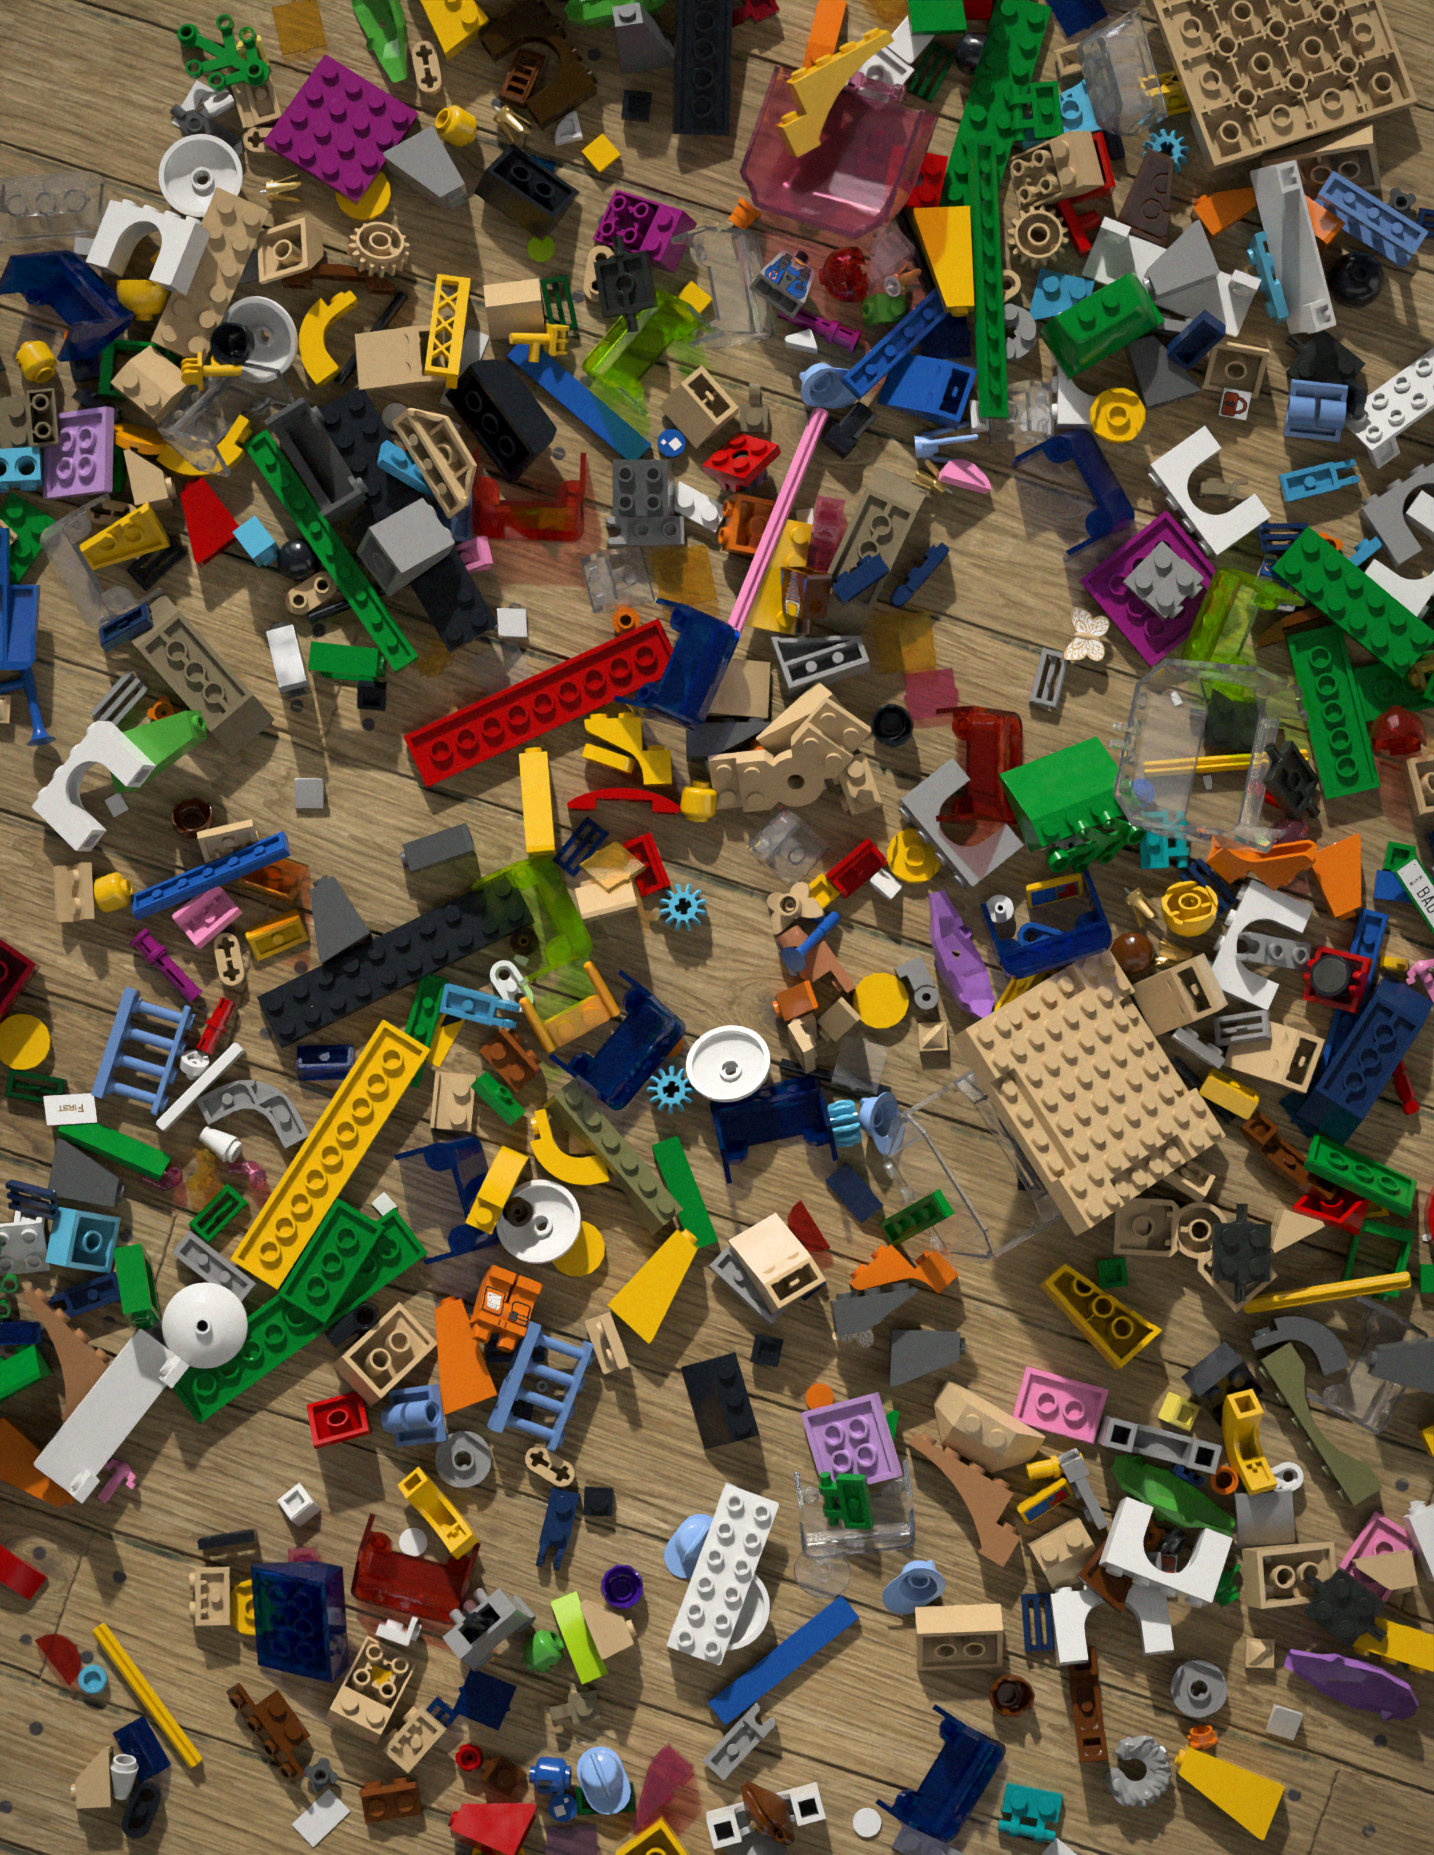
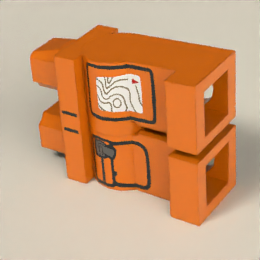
M495 1265L485 1269L473 1315H471L469 1324L474 1325L472 1339L481 1343L489 1342L491 1332L500 1335L496 1345L497 1349L507 1353L513 1351L518 1340L525 1337L531 1311L543 1284L521 1275L516 1277V1273Z

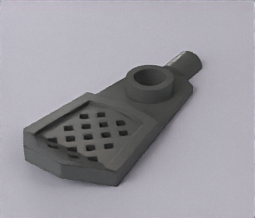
M175 104L170 110V113L180 120L179 127L188 136L195 134L217 135L218 138L229 144L233 150L235 149L238 158L243 154L242 139L238 135L194 109L185 111L178 104ZM198 120L200 126L197 129H192L190 127L191 121Z

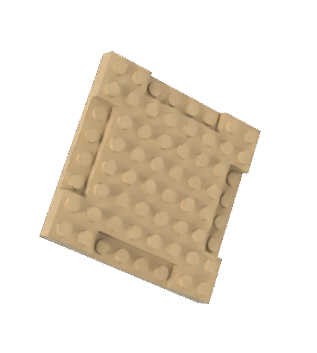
M1145 0L1150 16L1155 15L1192 115L1190 123L1209 172L1258 157L1264 152L1357 122L1364 123L1411 108L1418 101L1380 0Z
M1106 943L952 1037L1075 1236L1090 1229L1121 1208L1132 1198L1226 1136L1197 1088L1188 1091L1130 999L1129 995L1134 993L1135 990Z

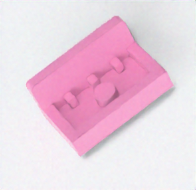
M221 886L194 896L190 901L181 905L177 912L172 915V918L192 942L201 949L243 912Z

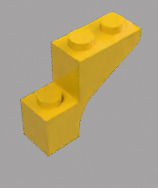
M619 713V718H607V714H592L590 719H584L585 729L589 735L631 755L638 762L643 773L644 787L672 786L671 750H665L664 745L648 746V751H643L641 717H635V713Z

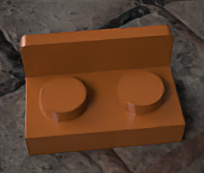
M502 1027L491 1040L479 1049V1052L517 1093L541 1071L538 1065L542 1061L531 1049L528 1052L523 1050L519 1045L523 1040L512 1028L507 1032Z
M409 1775L393 1778V1783L383 1785L381 1780L364 1783L365 1788L359 1790L365 1824L421 1815L423 1813L417 1779L410 1780Z

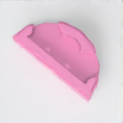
M951 460L939 472L938 481L982 494H987L991 490L989 480L983 471L967 460Z

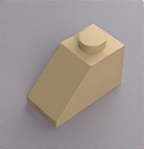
M841 997L816 1021V1024L819 1026L817 1033L826 1042L831 1039L835 1043L861 1017Z
M1408 1549L1351 1560L1354 1567L1386 1589L1394 1590L1395 1594L1411 1592V1586L1418 1585L1412 1551Z
M106 1746L75 1779V1784H71V1800L76 1801V1809L111 1807L114 1804L110 1764L113 1762L112 1746Z

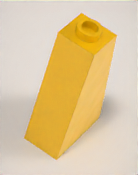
M970 206L914 208L912 214L913 223L944 312L951 313V316L954 317L967 316L968 312H973L974 309Z
M541 747L526 748L525 753L519 754L526 853L528 857L557 855L547 751L542 752Z
M678 1228L607 1304L648 1344L656 1336L699 1249V1246L696 1244L698 1239L687 1229L682 1231Z
M1186 1744L1184 1750L1179 1749L1174 1761V1765L1177 1766L1176 1772L1258 1839L1264 1841L1285 1786L1207 1752L1191 1748L1190 1745Z

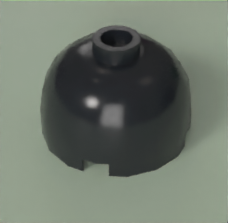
M1353 251L1342 255L1333 263L1328 273L1327 286L1338 304L1347 308L1360 309L1374 302L1380 295L1384 286V272L1381 264L1374 256L1365 252Z

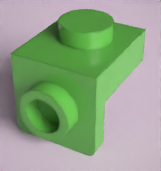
M874 294L862 299L861 315L864 327H871L876 324L897 325L906 316L905 295L891 297L888 294Z

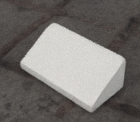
M907 16L893 32L894 42L886 47L910 65L935 35L911 36Z

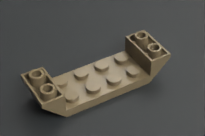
M54 388L27 390L26 395L0 398V449L40 447L41 450L60 445Z
M877 466L827 573L832 574L827 616L825 618L813 619V622L843 636H861L889 574L844 606L841 605L831 591L832 586L835 585L833 580L845 571L849 574L858 568L856 563L869 554L871 557L879 554L891 570L926 497L927 489Z
M163 594L149 606L152 611L150 614L152 615L154 626L129 640L191 710L201 711L208 730L234 756L275 719L169 598Z

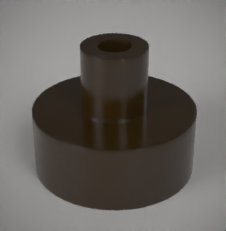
M524 928L512 934L510 938L512 950L520 956L532 955L538 948V937L529 928ZM523 939L527 940L525 944H522Z
M519 1196L509 1199L503 1209L504 1219L514 1227L526 1225L533 1215L532 1205Z

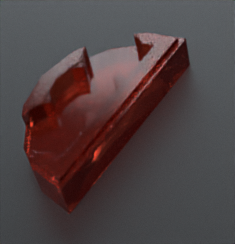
M801 1200L792 1207L788 1216L787 1227L807 1251L821 1252L829 1249L830 1246Z
M46 1634L36 1639L35 1642L67 1684L71 1685L78 1677L82 1666L81 1654L76 1644L68 1637L60 1634Z

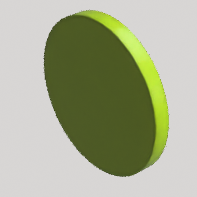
M534 236L528 242V254L536 262H546L553 257L555 244L549 236L543 241Z

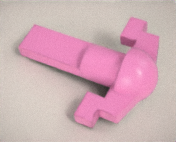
M1434 959L1419 960L1407 972L1409 978L1405 981L1407 985L1416 982L1414 976L1418 974L1431 1001L1434 1002V980L1429 972V968L1434 967Z
M116 1459L106 1462L104 1467L110 1471L114 1467L116 1471L97 1498L107 1503L125 1477L128 1479L126 1485L131 1489L135 1488L134 1480L137 1477L128 1463Z

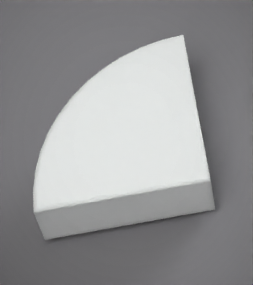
M576 111L567 114L559 123L555 132L556 146L583 140Z

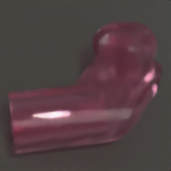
M255 1161L228 1162L229 1176L245 1175L252 1182L251 1185L255 1189H262L266 1186V1171Z
M171 1167L163 1174L160 1181L143 1174L140 1181L159 1191L165 1192L179 1186L183 1180V1174L178 1167Z

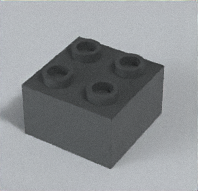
M613 460V516H675V460Z

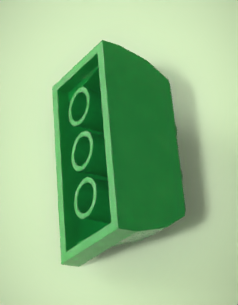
M1131 272L1055 316L1039 331V334L1069 381L1164 324L1165 320L1136 273Z

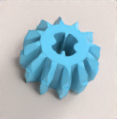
M1165 129L1160 130L1159 137L1155 133H1151L1149 136L1151 142L1145 141L1143 148L1147 150L1150 147L1161 152L1162 148H1164V152L1166 149L1171 151L1170 156L1174 158L1173 171L1180 173L1182 170L1181 165H1186L1188 162V158L1184 155L1189 153V147L1181 146L1185 142V138L1180 137L1176 140L1175 130H1172L1170 136H1167ZM1146 152L1142 153V159L1144 158Z
M676 884L677 894L674 895L670 889L665 891L671 900L660 899V904L669 906V908L660 910V915L671 914L666 919L665 924L670 925L675 919L677 921L675 924L676 931L680 930L681 922H685L686 930L690 931V920L697 926L701 924V921L695 916L696 914L706 916L707 912L697 907L706 905L707 901L706 899L696 901V898L702 892L698 889L691 895V884H687L685 892H681V885ZM680 900H686L685 904L688 902L691 904L685 915H681V911L677 912L675 910V907L679 906Z
M674 1066L669 1067V1076H666L664 1070L660 1068L658 1072L662 1079L659 1080L655 1076L650 1078L658 1086L647 1088L648 1092L658 1093V1095L650 1098V1102L655 1103L661 1099L662 1102L657 1108L659 1111L663 1110L665 1104H669V1114L674 1112L673 1104H677L680 1112L684 1111V1106L680 1101L683 1099L686 1103L691 1104L693 1100L685 1096V1093H695L694 1088H685V1085L690 1083L689 1078H686L684 1081L681 1080L685 1070L681 1069L678 1075L674 1076ZM669 1082L676 1083L675 1087L679 1086L680 1088L679 1093L674 1094V1098L667 1097L668 1093H663V1088L668 1087Z
M839 1100L829 1104L827 1115L834 1144L838 1148H846L860 1143L862 1134L855 1103L852 1100Z

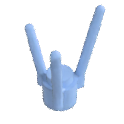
M968 420L960 422L958 429L968 426L970 422ZM949 427L921 432L920 436H914L916 458H923L924 463L926 458H928L931 462L947 464L954 459L933 456V454L938 453V445L977 440L978 435L943 439L935 437L955 430Z

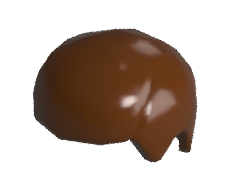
M194 797L182 800L176 804L171 813L173 829L187 839L197 838V832L211 829L214 823V812L211 803H206L201 798Z
M1136 931L1120 935L1115 939L1110 949L1122 971L1128 975H1134L1147 970L1155 957L1152 941L1147 935Z
M1003 1675L990 1687L989 1701L994 1711L1003 1717H1020L1026 1710H1031L1034 1704L1035 1694L1030 1683L1019 1675Z

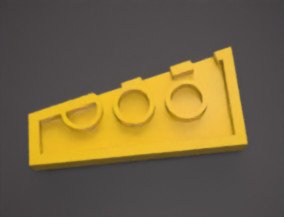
M790 519L786 520L745 626L785 635H795L796 617L785 614L782 611L781 567L806 566L812 524Z

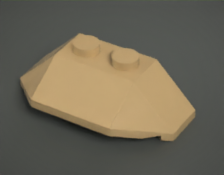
M414 408L406 409L392 421V424L447 518L450 519L468 506L477 464L448 416Z
M947 1378L933 1401L942 1444L990 1473L1030 1462L1046 1437Z

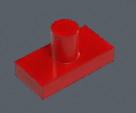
M1068 198L1059 201L1056 206L1057 213L1060 218L1063 217L1064 219L1063 225L1068 228V236L1078 257L1081 258L1090 254L1092 247L1085 232L1101 225L1098 213L1094 209L1077 217Z

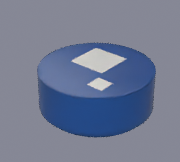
M675 429L663 431L658 437V450L667 458L680 456L685 449L683 434Z
M564 1792L562 1795H554L550 1799L548 1810L554 1820L567 1822L575 1816L577 1803L570 1793Z

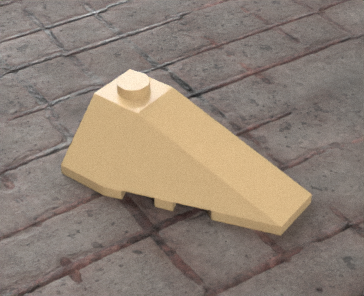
M1372 124L1343 128L1261 158L1263 168L1296 160L1302 184L1318 186V189H1322L1333 171L1365 191L1381 189L1377 147Z

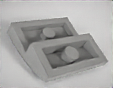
M1291 1488L1270 1490L1249 1496L1248 1492L1234 1494L1238 1549L1295 1543L1294 1508Z

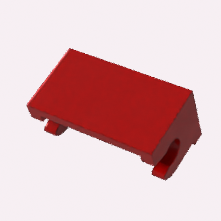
M651 832L622 844L642 898L671 887Z
M867 838L825 874V877L846 900L888 862L872 841Z

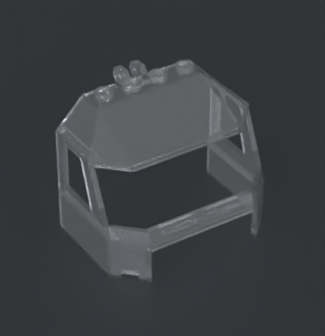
M1168 658L1160 662L1136 683L1135 691L1131 698L1128 722L1126 724L1113 722V730L1126 733L1124 742L1118 739L1110 740L1109 747L1121 750L1113 795L1130 824L1160 837L1233 850L1268 853L1273 848L1272 842L1274 839L1282 838L1287 831L1258 827L1266 786L1262 781L1271 766V759L1264 751V748L1268 743L1272 742L1275 744L1280 718L1309 721L1307 711L1301 709L1299 701L1303 698L1301 687L1257 666ZM1196 669L1215 670L1221 673L1202 671ZM1201 678L1244 685L1252 689L1259 712L1238 823L1230 832L1212 829L1193 821L1190 822L1189 826L1178 825L1187 815L1209 707Z
M972 1070L891 1119L883 1154V1160L886 1164L883 1167L887 1175L891 1179L895 1178L901 1187L898 1189L902 1197L899 1201L902 1206L910 1203L913 1204L940 1189L955 1213L927 1229L931 1236L928 1238L930 1244L936 1252L940 1251L943 1256L982 1265L996 1259L1064 1217ZM948 1091L952 1094L961 1091L974 1104L1034 1200L1039 1215L1031 1220L1033 1226L996 1249L988 1228L930 1135L911 1116L912 1113Z

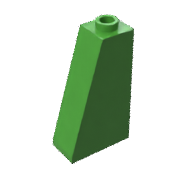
M200 710L183 711L122 732L156 765L141 787L208 738L206 722ZM110 771L116 794L133 793L141 788L126 787Z

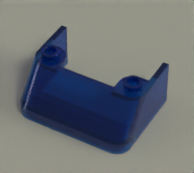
M69 250L12 255L0 279V295L20 293L30 305H50L70 326V330L57 357L60 362L96 357L130 326L134 317V313L123 306L118 300L117 294L80 255Z
M1078 428L1053 436L1014 458L1012 463L1014 469L1043 454L1054 464H1063L1072 459L1099 507L1090 512L1085 520V529L1090 538L1067 550L1063 556L1065 562L1127 530L1133 524L1135 519L1134 509L1090 431Z
M657 598L656 603L672 613L670 626L676 632L681 633L659 684L655 682L644 684L638 690L635 700L615 695L613 700L642 718L693 731L703 724L739 642L740 634L729 623L689 605Z
M1088 869L1083 871V888L1092 911L1083 913L1077 918L1074 930L1025 946H1021L1018 941L1011 938L999 941L986 902L980 904L982 922L994 956L1007 977L1014 980L1026 978L1103 953L1110 948L1112 933Z
M622 970L617 974L631 985V988L625 993L622 1000V1007L628 1015L596 1055L592 1057L585 1052L579 1053L572 1058L568 1065L553 1053L549 1057L571 1077L615 1111L621 1110L628 1105L681 1040L686 1030L684 1021Z
M804 1076L763 1085L748 1097L733 1102H717L713 1100L710 1102L727 1184L732 1183L729 1165L743 1162L749 1155L748 1146L803 1135L804 1141L808 1145L819 1147L829 1144L832 1160H838L828 1108L821 1082L817 1077Z
M463 1136L394 1155L396 1161H401L424 1154L426 1164L432 1170L445 1171L452 1169L465 1219H467L489 1171L484 1149L479 1139L473 1136ZM469 1224L453 1228L448 1236L451 1252L424 1259V1264L429 1265L500 1244L497 1226H495L492 1235Z
M935 1704L932 1709L945 1717L939 1726V1736L946 1742L917 1791L909 1788L900 1792L895 1799L894 1805L879 1798L876 1804L905 1825L941 1842L949 1843L960 1832L1002 1762L1006 1753V1747L1003 1743L960 1716Z

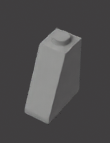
M1200 220L1195 221L1146 270L1145 279H1142V283L1149 295L1152 294L1154 301L1215 279L1220 273Z

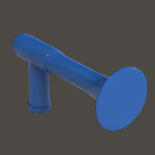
M32 667L20 670L21 678L0 683V695L24 688L33 727L32 738L27 745L41 746L54 742L56 738L51 737L46 732L42 722Z
M831 912L827 917L808 918L818 924L815 931L796 949L786 947L781 952L782 960L789 969L795 972L805 970V956L841 921V917L837 912Z

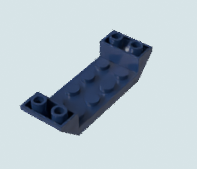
M1385 972L1372 992L1371 1000L1313 1090L1309 1091L1295 1115L1342 1145L1345 1144L1369 1112L1424 1025L1434 1003L1387 972Z

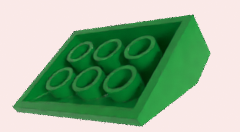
M1097 736L998 775L1030 853L1075 836L1076 834L1072 828L1080 820H1087L1091 828L1101 826L1098 817L1105 811H1113L1118 819L1139 809L1129 782Z
M27 1342L14 1349L16 1355L7 1360L4 1355L0 1357V1403L54 1374L39 1344L31 1346Z

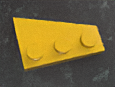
M146 502L80 544V553L90 570L93 571L169 547L170 543L169 537L149 502Z

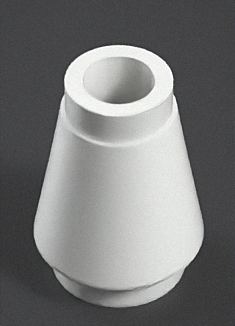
M209 1126L202 1131L199 1137V1141L223 1162L233 1163L243 1148V1144L239 1142L238 1137L210 1128Z
M117 1755L110 1764L113 1796L119 1800L130 1798L139 1768L136 1758L131 1755Z

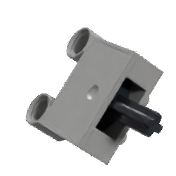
M478 1588L473 1593V1596L480 1603L479 1606L473 1600H468L463 1605V1608L466 1610L463 1615L458 1609H454L449 1614V1617L456 1626L442 1638L461 1661L467 1663L473 1671H477L486 1665L493 1657L491 1651L513 1631L520 1633L535 1621V1614L519 1595L512 1596L498 1588L488 1596L482 1588Z

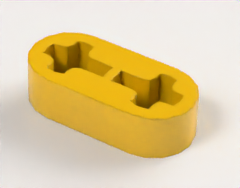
M585 744L581 755L583 759L630 775L636 763L635 760L591 744Z

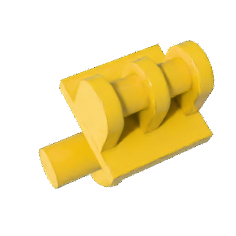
M545 323L544 334L510 333L509 342L510 344H528L529 362H539L540 345H543V351L551 356L567 355L568 350L565 349V344L569 342V338L566 337V331H569L570 326Z
M198 352V358H186L181 362V381L186 385H198L199 391H203V377L242 376V365H222V362L216 360L214 356L211 357V365H202V352Z

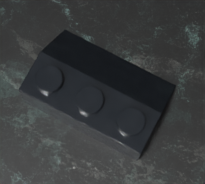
M511 144L484 171L474 193L527 230L531 235L543 241L555 229L580 192Z
M735 1351L681 1367L704 1449L760 1435Z

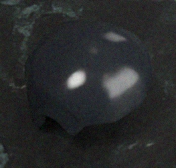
M980 32L965 33L957 42L954 52L955 61L962 73L969 75L976 73L973 71L978 67L984 45L989 38L988 34Z
M221 323L213 331L210 339V350L215 359L229 365L244 364L251 358L255 348L254 334L247 326L240 323Z
M292 539L281 546L277 554L279 571L284 577L293 581H304L319 572L322 562L305 539Z
M897 704L883 705L872 716L871 730L876 740L883 745L891 748L903 745L913 733L914 722L912 716L902 706Z

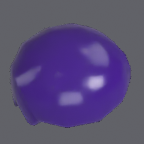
M616 1565L606 1571L601 1579V1595L611 1607L615 1609H629L639 1602L643 1594L642 1577L632 1566Z

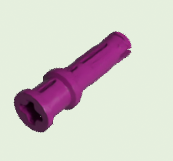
M799 309L793 319L781 310L777 314V318L788 321L805 330L810 329L813 333L824 337L825 341H827L826 343L840 345L848 349V352L851 354L854 353L862 334L861 330L854 331L842 326L838 320L830 322L803 309Z
M145 928L129 943L130 947H135L146 958L145 962L148 965H154L187 999L188 1003H192L203 991L166 954V947L164 945L160 946L149 934L150 930Z

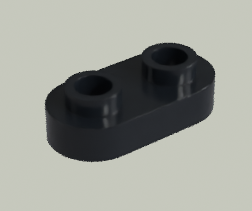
M85 387L83 390L77 388L72 395V398L86 409L105 407L104 404L97 400L99 395L88 387ZM108 402L106 406L114 408V425L121 424L124 420L120 416L122 411Z
M146 1781L140 1783L134 1789L122 1819V1830L128 1837L139 1839L149 1832L162 1799V1792L157 1784ZM150 1791L153 1795L152 1800L146 1801L143 1798V1792ZM134 1818L141 1819L142 1826L140 1828L133 1826L132 1821Z

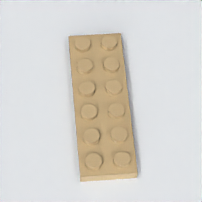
M219 187L215 189L201 226L211 234L186 295L171 292L151 338V343L184 358H198V352H202V365L204 364L210 349L212 333L221 324L269 212L268 210Z

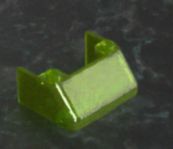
M656 286L658 307L646 309L636 314L639 331L627 333L625 316H621L589 353L582 364V370L594 382L623 406L643 417L648 413L639 405L644 393V386L639 381L673 341L678 343L689 342L695 338L699 329L712 336L716 334V330L691 304Z
M1220 567L1213 575L1182 651L1181 663L1183 668L1232 701L1263 704L1265 699L1246 687L1251 670L1248 662L1240 657L1260 607L1271 611L1278 608L1280 604L1304 606L1305 601L1275 582L1235 568Z
M538 855L517 861L478 879L471 887L473 892H476L505 877L509 884L516 889L524 890L532 886L557 936L551 939L545 946L544 954L549 966L524 977L518 983L520 989L585 959L591 953L593 948L591 937L551 858L545 855Z

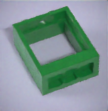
M104 338L98 394L102 399L129 401L117 390H114L113 385L110 383L116 375L118 352L140 353L151 345L176 367L178 365V355L151 342Z
M311 641L308 671L313 677L380 682V677H385L387 660L382 656L379 649Z
M1364 1219L1358 1236L1351 1234L1340 1282L1352 1280L1350 1277L1362 1231L1400 1241L1393 1274L1405 1272L1414 1232ZM1400 1290L1373 1294V1298L1390 1302L1391 1297L1399 1298Z
M141 1243L114 1248L113 1252L123 1315L133 1328L150 1329L154 1327L155 1323L161 1322L151 1257Z

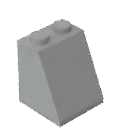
M433 126L383 152L387 168L391 173L441 209L445 210L449 207L451 210L461 206L465 202L464 199L468 197L465 183Z
M421 498L369 527L356 553L389 597L449 555L455 541L450 530L444 527L437 518L434 508Z

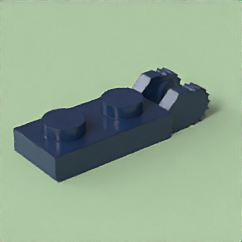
M943 542L938 547L933 544L923 556L926 560L920 568L914 566L905 577V580L908 581L907 584L897 586L894 589V592L890 595L892 607L902 608L946 558L950 550Z
M117 1272L64 1289L62 1293L51 1296V1300L48 1303L53 1305L64 1299L68 1308L64 1312L68 1316L74 1317L120 1301Z
M552 1487L539 1540L541 1545L536 1566L542 1567V1564H544L546 1548L549 1545L558 1548L553 1561V1570H560L564 1549L567 1550L580 1493Z

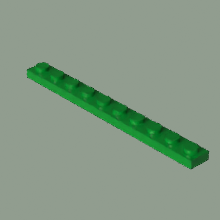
M973 138L967 140L966 145L979 418L1003 420L1009 418L996 141Z
M267 429L243 444L395 673H399L420 659L330 523L320 513V508Z

